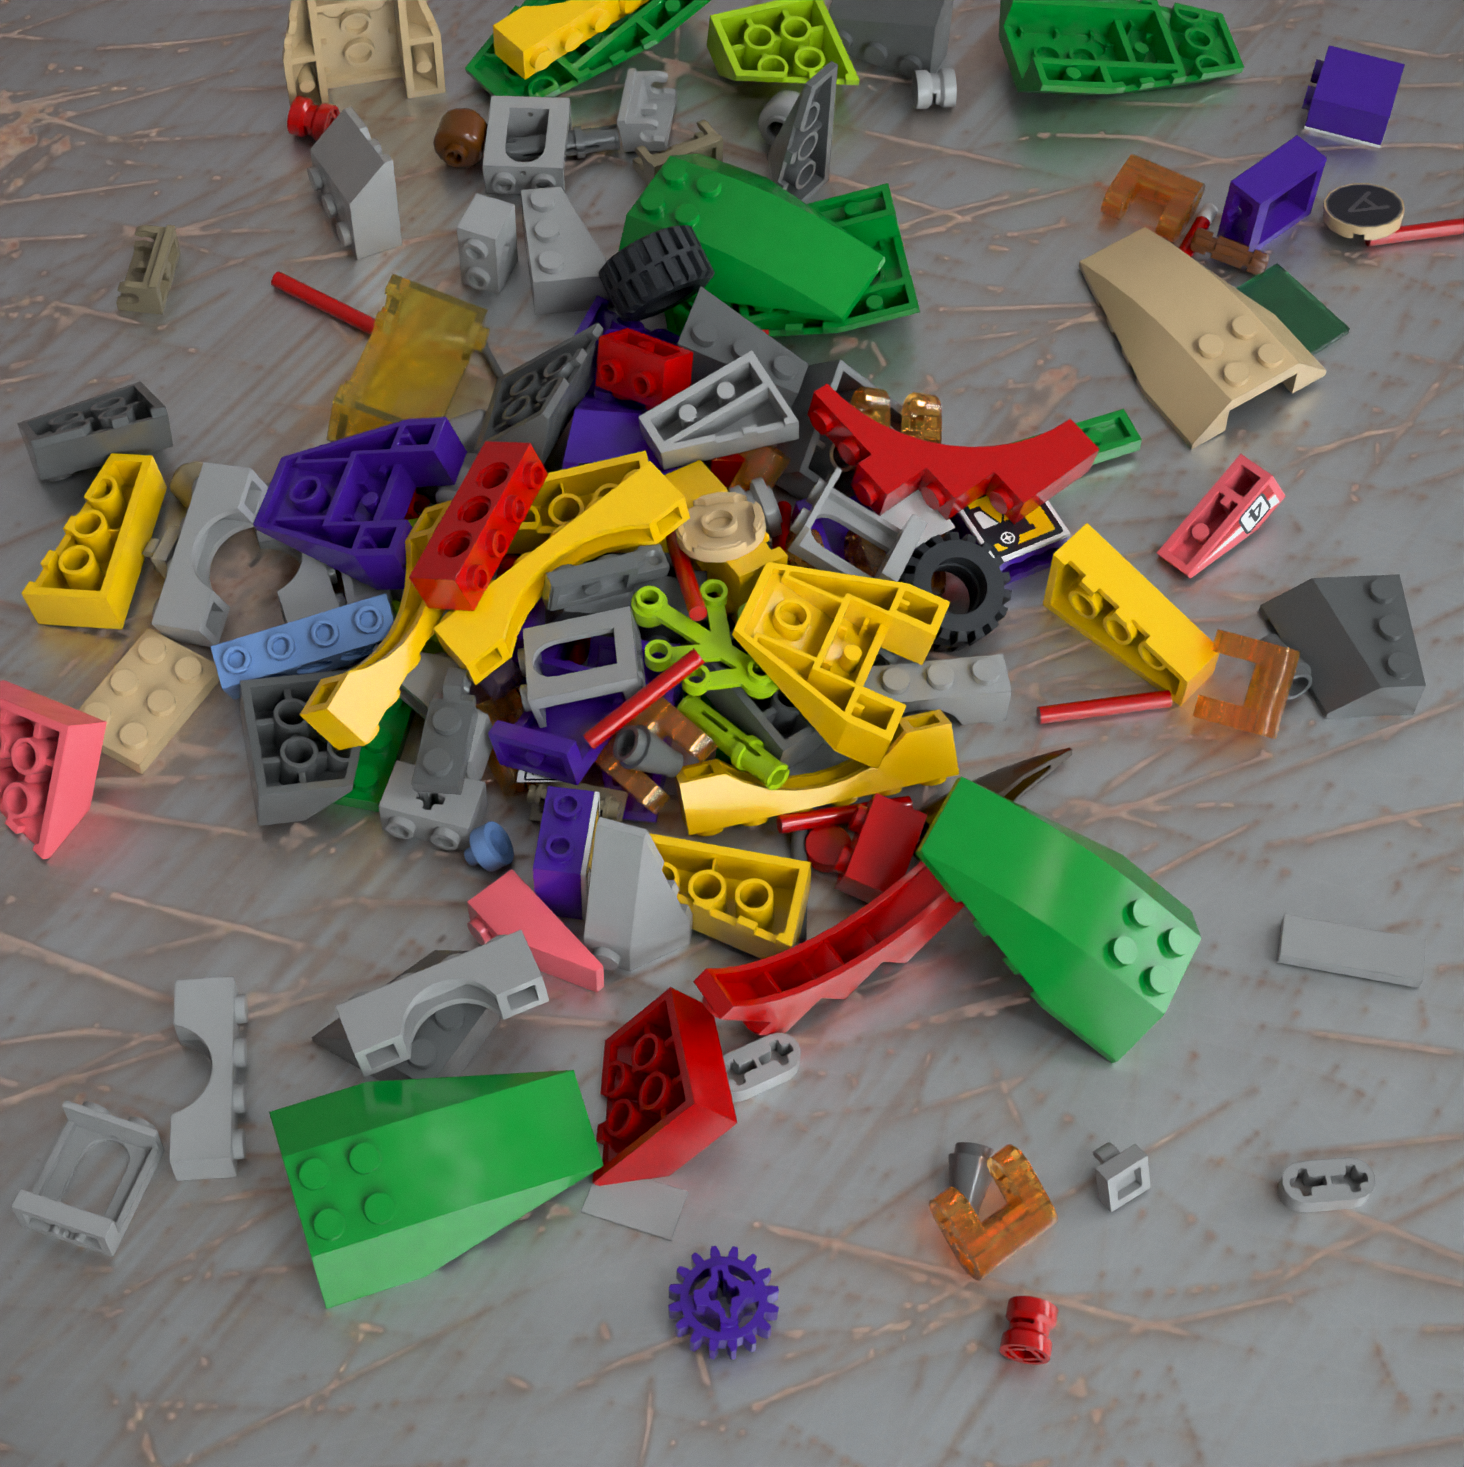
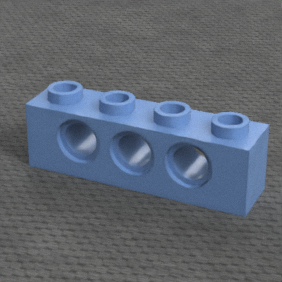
M384 593L210 646L222 690L235 700L240 698V680L327 672L363 661L372 654L375 644H380L389 633L397 616L395 606L388 595Z

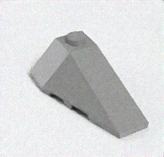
M599 817L595 831L584 946L603 965V969L615 970L619 968L631 972L690 944L693 913L688 905L679 903L677 899L679 887L675 880H667L662 872L664 860L647 829Z

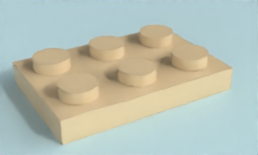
M147 628L78 710L107 722L102 753L143 774L220 681L216 665L192 650Z

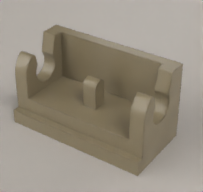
M701 120L696 123L701 131L695 133L693 138L672 145L667 150L651 155L645 146L636 147L635 152L639 157L633 159V168L648 186L670 155L702 154L723 162V137L717 134L706 120Z
M141 225L136 228L135 236L150 237L155 242L147 240L135 241L133 246L134 253L125 281L120 282L117 291L121 292V295L118 296L116 304L118 310L163 315L181 254L175 225H167L166 227Z

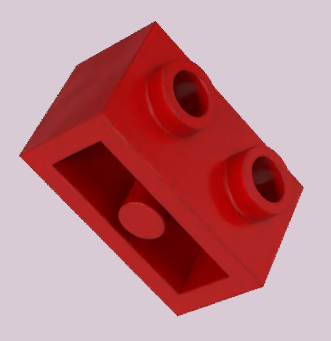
M629 328L599 336L596 386L613 392L612 395L615 398L634 400L645 404V408L651 410L690 387L693 351Z
M875 793L866 806L859 803L848 828L855 832L850 847L842 846L833 867V871L840 873L834 889L869 903L900 880L907 872L927 814L878 793Z

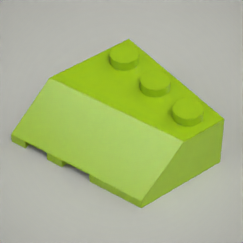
M775 0L710 15L706 46L719 76L734 81L806 83L829 62L833 61L838 64L836 84L859 85L860 80L823 0Z

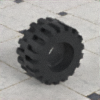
M689 225L667 227L636 240L614 254L599 271V277L620 319L624 322L644 320L681 304L697 294L700 286L704 288L715 274L693 228Z
M949 532L943 538L940 534L931 537L913 551L898 582L911 584L933 594L931 589L933 572L943 571L957 576L966 586L970 599L967 614H955L946 611L933 641L934 651L944 652L951 647L952 652L962 650L968 645L970 647L993 631L999 625L998 621L1004 618L1008 611L1004 604L1011 600L1012 590L1005 589L1004 586L1011 581L1009 571L1001 572L1000 566L1005 563L1001 556L998 555L993 558L989 554L993 547L987 542L982 543L980 546L975 544L976 536L966 534L962 539H959L958 532Z

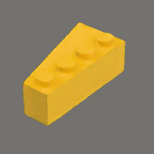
M646 451L548 473L543 486L527 512L506 554H524L534 551L548 540L550 534L557 527L570 523L584 512L586 506L592 500L605 496L618 486L628 472L640 469L649 462ZM665 537L658 544L662 546L664 553H669ZM630 547L608 553H631L637 550L638 547Z
M110 454L83 496L86 503L76 516H70L63 527L66 534L56 550L49 549L40 563L43 568L35 582L29 581L21 593L38 624L123 629L145 559L143 551L152 537L167 490L153 455Z
M701 460L664 475L684 495L688 509L694 506V500L703 495L728 492L727 488ZM765 532L763 541L754 551L738 559L716 563L702 562L689 557L693 562L694 570L707 571V580L718 579L726 584L728 588L727 603L725 605L727 617L730 616L735 625L737 624L738 609L741 605L747 603L766 562L787 565L788 555L780 546L772 550L766 543L770 541L767 532ZM713 592L714 598L721 596L719 593Z
M1088 523L1053 554L1043 606L1159 691L1169 690L1172 700L1179 706H1182L1213 675L1221 649Z
M649 833L664 860L662 872L667 880H675L679 887L677 895L679 903L688 905L693 913L692 929L761 959L776 955L798 945L811 890V862Z

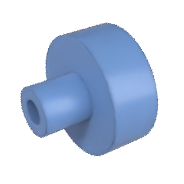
M489 821L471 831V847L464 851L465 859L469 865L475 866L480 864L487 871L494 872L513 861L514 850L511 840L498 823Z

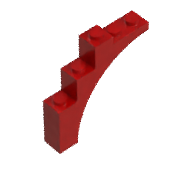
M828 384L814 392L807 414L813 427L820 434L826 435L838 448L842 459L847 464L856 467L851 483L854 493L862 504L870 506L878 516H881L909 495L919 490L926 504L933 510H938L946 520L986 494L994 509L1001 514H1005L1013 524H1016L1086 474L1100 450L1071 418L1054 429L1038 436L1009 444L966 447L925 441L900 433L868 417L844 400Z
M921 860L877 898L817 936L788 950L755 962L726 968H706L693 982L703 995V1005L716 1018L720 1020L742 1021L749 1030L758 1035L786 1033L821 998L845 1000L881 963L906 964L965 905L962 901L956 903Z

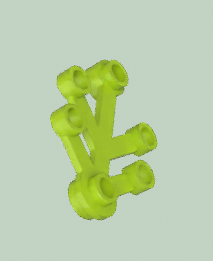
M710 579L705 581L700 588L707 609L710 631L668 605L666 595L659 588L644 586L634 593L631 599V610L638 625L652 628L663 624L695 644L671 647L667 641L661 639L650 641L645 647L644 655L645 664L650 670L656 672L664 671L694 648L705 663L721 661L732 669L709 672L708 668L702 665L682 681L683 690L690 695H702L707 690L742 687L749 696L764 699L772 696L779 690L778 686L768 675L759 676L754 673L764 671L749 654H745L732 645L725 610L728 588L724 582L718 579ZM710 592L719 593L721 596L717 598H711L707 596V594ZM651 601L655 602V604L648 605L643 602ZM746 603L741 605L738 609L737 622L742 614V611ZM656 652H661L666 656L661 659H656L651 655ZM693 676L701 677L703 681L699 683H693L688 679Z

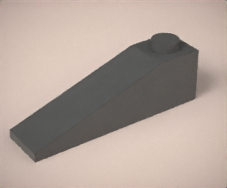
M833 61L829 62L805 83L767 154V178L803 202L808 200L829 181L838 64Z

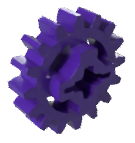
M711 1246L710 1259L704 1261L695 1252L691 1255L692 1270L682 1266L677 1268L676 1279L680 1284H670L669 1298L675 1302L668 1305L669 1319H680L675 1325V1334L678 1338L689 1333L691 1334V1351L695 1352L704 1344L709 1346V1359L714 1360L719 1349H726L729 1358L734 1360L737 1356L738 1346L743 1345L751 1353L756 1351L757 1342L755 1335L765 1339L770 1337L771 1326L767 1321H777L779 1307L772 1303L778 1300L779 1289L778 1286H766L771 1281L772 1271L769 1267L759 1271L755 1270L757 1256L755 1254H751L745 1261L738 1259V1247L732 1246L728 1257L720 1255L717 1246ZM708 1277L709 1280L704 1287L695 1289L693 1295H691L696 1285ZM718 1287L721 1288L722 1296L726 1298V1302L731 1305L729 1307V1318L726 1317L725 1309L721 1307L719 1300H716L718 1298ZM753 1310H757L753 1318L739 1329L738 1324L743 1317L753 1315ZM705 1323V1324H707L708 1326H710L711 1328H713L714 1330L708 1329L707 1327L703 1326L702 1324Z

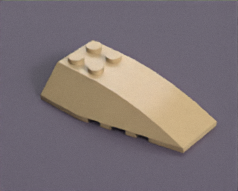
M291 0L282 51L290 106L299 95L312 99L315 105H321L322 103H329L328 89L398 77L403 79L408 99L446 92L441 34L427 0Z
M1146 227L1079 261V268L1098 307L1102 306L1107 316V325L1112 335L1116 334L1122 346V355L1127 365L1132 366L1137 376L1136 383L1141 393L1191 450L1224 432L1229 411L1281 382L1293 394L1326 375L1327 370L1276 315L1208 270L1171 242Z

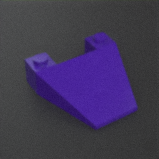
M447 417L402 420L281 457L253 525L256 530L376 590L404 589L406 575L405 540L413 528L409 521L404 520L415 489L416 487L455 485L467 451Z

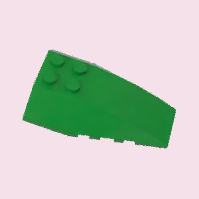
M525 0L520 7L515 5L508 15L523 6H544L569 0ZM649 0L638 7L635 12L627 14L610 25L605 31L594 35L580 44L575 50L566 53L552 62L547 68L538 71L526 80L495 54L494 37L492 34L467 64L465 70L491 96L557 98L619 63L658 44L711 0Z
M1000 0L999 40L1017 92L1075 95L1128 94L1207 82L1240 74L1244 69L1243 62L1222 13L1174 3L1172 8L1160 6L1157 0Z
M702 154L670 155L626 214L618 250L620 251L636 240L658 230L671 226L689 225L693 228L715 272L713 278L704 289L730 308H732L733 303L754 306L755 311L771 313L773 309L788 310L790 316L844 323L885 263L883 255L767 177ZM697 294L687 299L686 302L694 303Z
M886 183L807 204L885 257L884 265L844 323L790 316L788 310L773 309L771 313L755 311L754 306L733 303L732 306L733 310L759 329L769 330V336L772 338L841 333L920 313L889 184ZM684 301L664 312L668 331L681 336L694 304L693 302Z
M962 776L956 779L915 852L956 903L962 901L974 916L972 923L983 937L989 935L1006 955L1002 960L1014 975L1020 973L1033 988L1030 994L1040 1007L1111 1063L1118 1062L1166 1013L1201 940L1192 911L1124 855Z
M574 1070L370 1081L269 1112L326 1309L428 1276L604 1166Z

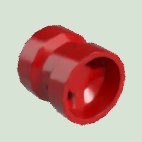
M299 95L290 106L287 119L288 132L298 137L310 135L317 142L340 114L339 108L329 103L315 105L312 99Z
M1014 1296L1010 1298L1005 1316L1009 1321V1328L1002 1334L999 1348L1000 1353L1006 1358L1019 1363L1031 1365L1048 1363L1053 1346L1049 1339V1333L1056 1326L1058 1308L1051 1302L1037 1297Z

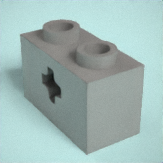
M476 193L457 226L461 283L477 290H485L499 295L518 261L515 204Z
M397 760L378 806L382 830H386L393 836L401 839L413 837L429 841L445 850H465L471 847L470 833L481 825L488 806L485 782L465 777L461 795L415 792L411 784L415 764Z

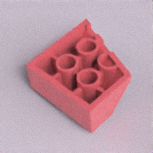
M1 680L0 812L7 818L5 824L15 834L23 833L35 844L32 850L42 859H49L90 810L107 722L6 680Z

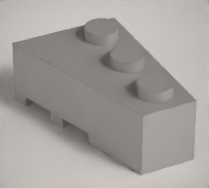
M562 187L521 190L522 224L535 315L589 310L597 295L609 301L608 308H615L599 277V271L607 260Z
M752 350L638 417L641 435L664 470L691 464L698 460L705 461L799 439V421Z

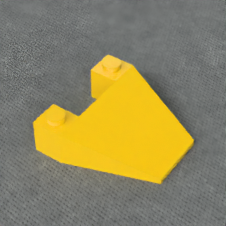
M766 562L733 630L732 636L834 751L878 770L906 705L863 687L880 647L923 665L950 601L908 583Z

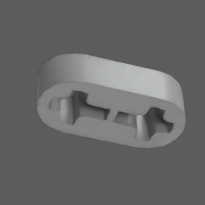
M774 1033L725 1054L723 1058L726 1072L733 1069L737 1075L744 1074L743 1084L737 1085L734 1080H728L733 1102L745 1101L792 1079L797 1074L800 1066L801 1049L799 1043L788 1034ZM777 1050L780 1055L788 1054L787 1064L781 1066L777 1060L770 1061L771 1051Z
M1346 1157L1299 1161L1290 1164L1285 1169L1277 1185V1194L1280 1201L1287 1208L1295 1212L1305 1213L1353 1209L1360 1207L1368 1200L1375 1186V1175L1372 1168L1358 1158ZM1345 1174H1350L1353 1182H1361L1356 1192H1351L1348 1184H1338L1342 1181ZM1296 1178H1301L1304 1186H1314L1307 1196H1302L1300 1188H1291Z

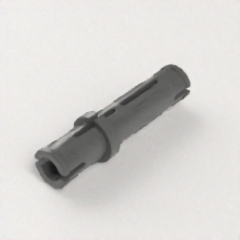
M617 124L582 129L581 126H575L573 130L568 131L566 156L577 155V158L586 157L587 153L620 150ZM546 134L507 139L506 154L509 158L518 162L536 160L544 152Z

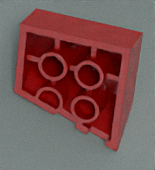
M670 987L605 1040L600 1094L607 1097L606 1120L598 1124L596 1142L603 1144L602 1162L604 1166L593 1172V1184L603 1186L670 1176L737 1124L715 1017L705 1008L702 1002Z

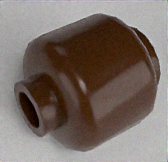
M456 108L449 110L442 116L433 140L435 152L448 165L457 168L475 166L482 159L485 150L488 124L480 114L472 109Z

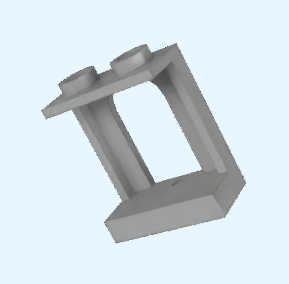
M491 96L483 158L486 194L521 195V190L562 187L565 192L564 170L568 131L572 130L570 98ZM546 134L545 149L538 159L531 162H518L509 158L506 154L507 136Z
M836 467L827 482L819 478L809 493L806 501L812 504L810 511L803 507L789 530L795 533L796 536L788 551L819 570L873 578L816 542L811 533V527L815 519L829 518L887 552L874 578L898 582L928 523L914 514L911 515L902 529L889 523L833 488L842 472L841 469Z
M630 606L523 629L524 648L518 649V661L523 676H526V684L520 685V695L525 711H533L540 728L547 727L546 707L622 691L626 700H628L646 686L641 634ZM614 632L616 664L560 676H543L540 665L542 662L540 652L547 647Z
M65 1100L62 1107L68 1121L32 1192L20 1189L11 1207L20 1225L114 1257L165 1150L158 1131L148 1121L138 1117H129L127 1121L112 1116L106 1108L96 1103L86 1101L79 1105ZM113 1141L126 1148L129 1154V1163L104 1217L60 1202L85 1152L96 1143Z

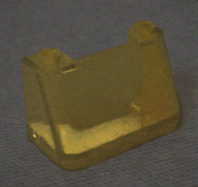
M392 274L385 288L384 294L387 295L385 307L383 306L376 315L374 329L350 381L346 380L344 385L340 384L333 399L327 440L333 442L406 419L446 417L474 351L482 353L488 340L490 329L484 327L488 310Z

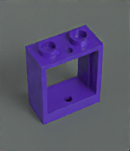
M1296 135L1231 180L1216 237L1221 235L1249 246V251L1253 252L1254 249L1260 250L1311 214L1327 157Z

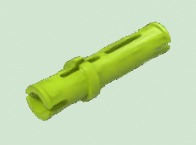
M688 695L679 703L676 714L679 715L677 717L728 755L735 768L742 772L748 771L765 784L769 790H776L785 783L790 773L788 765L765 750L764 743L759 738L753 735L747 736L725 717L703 702L699 696Z

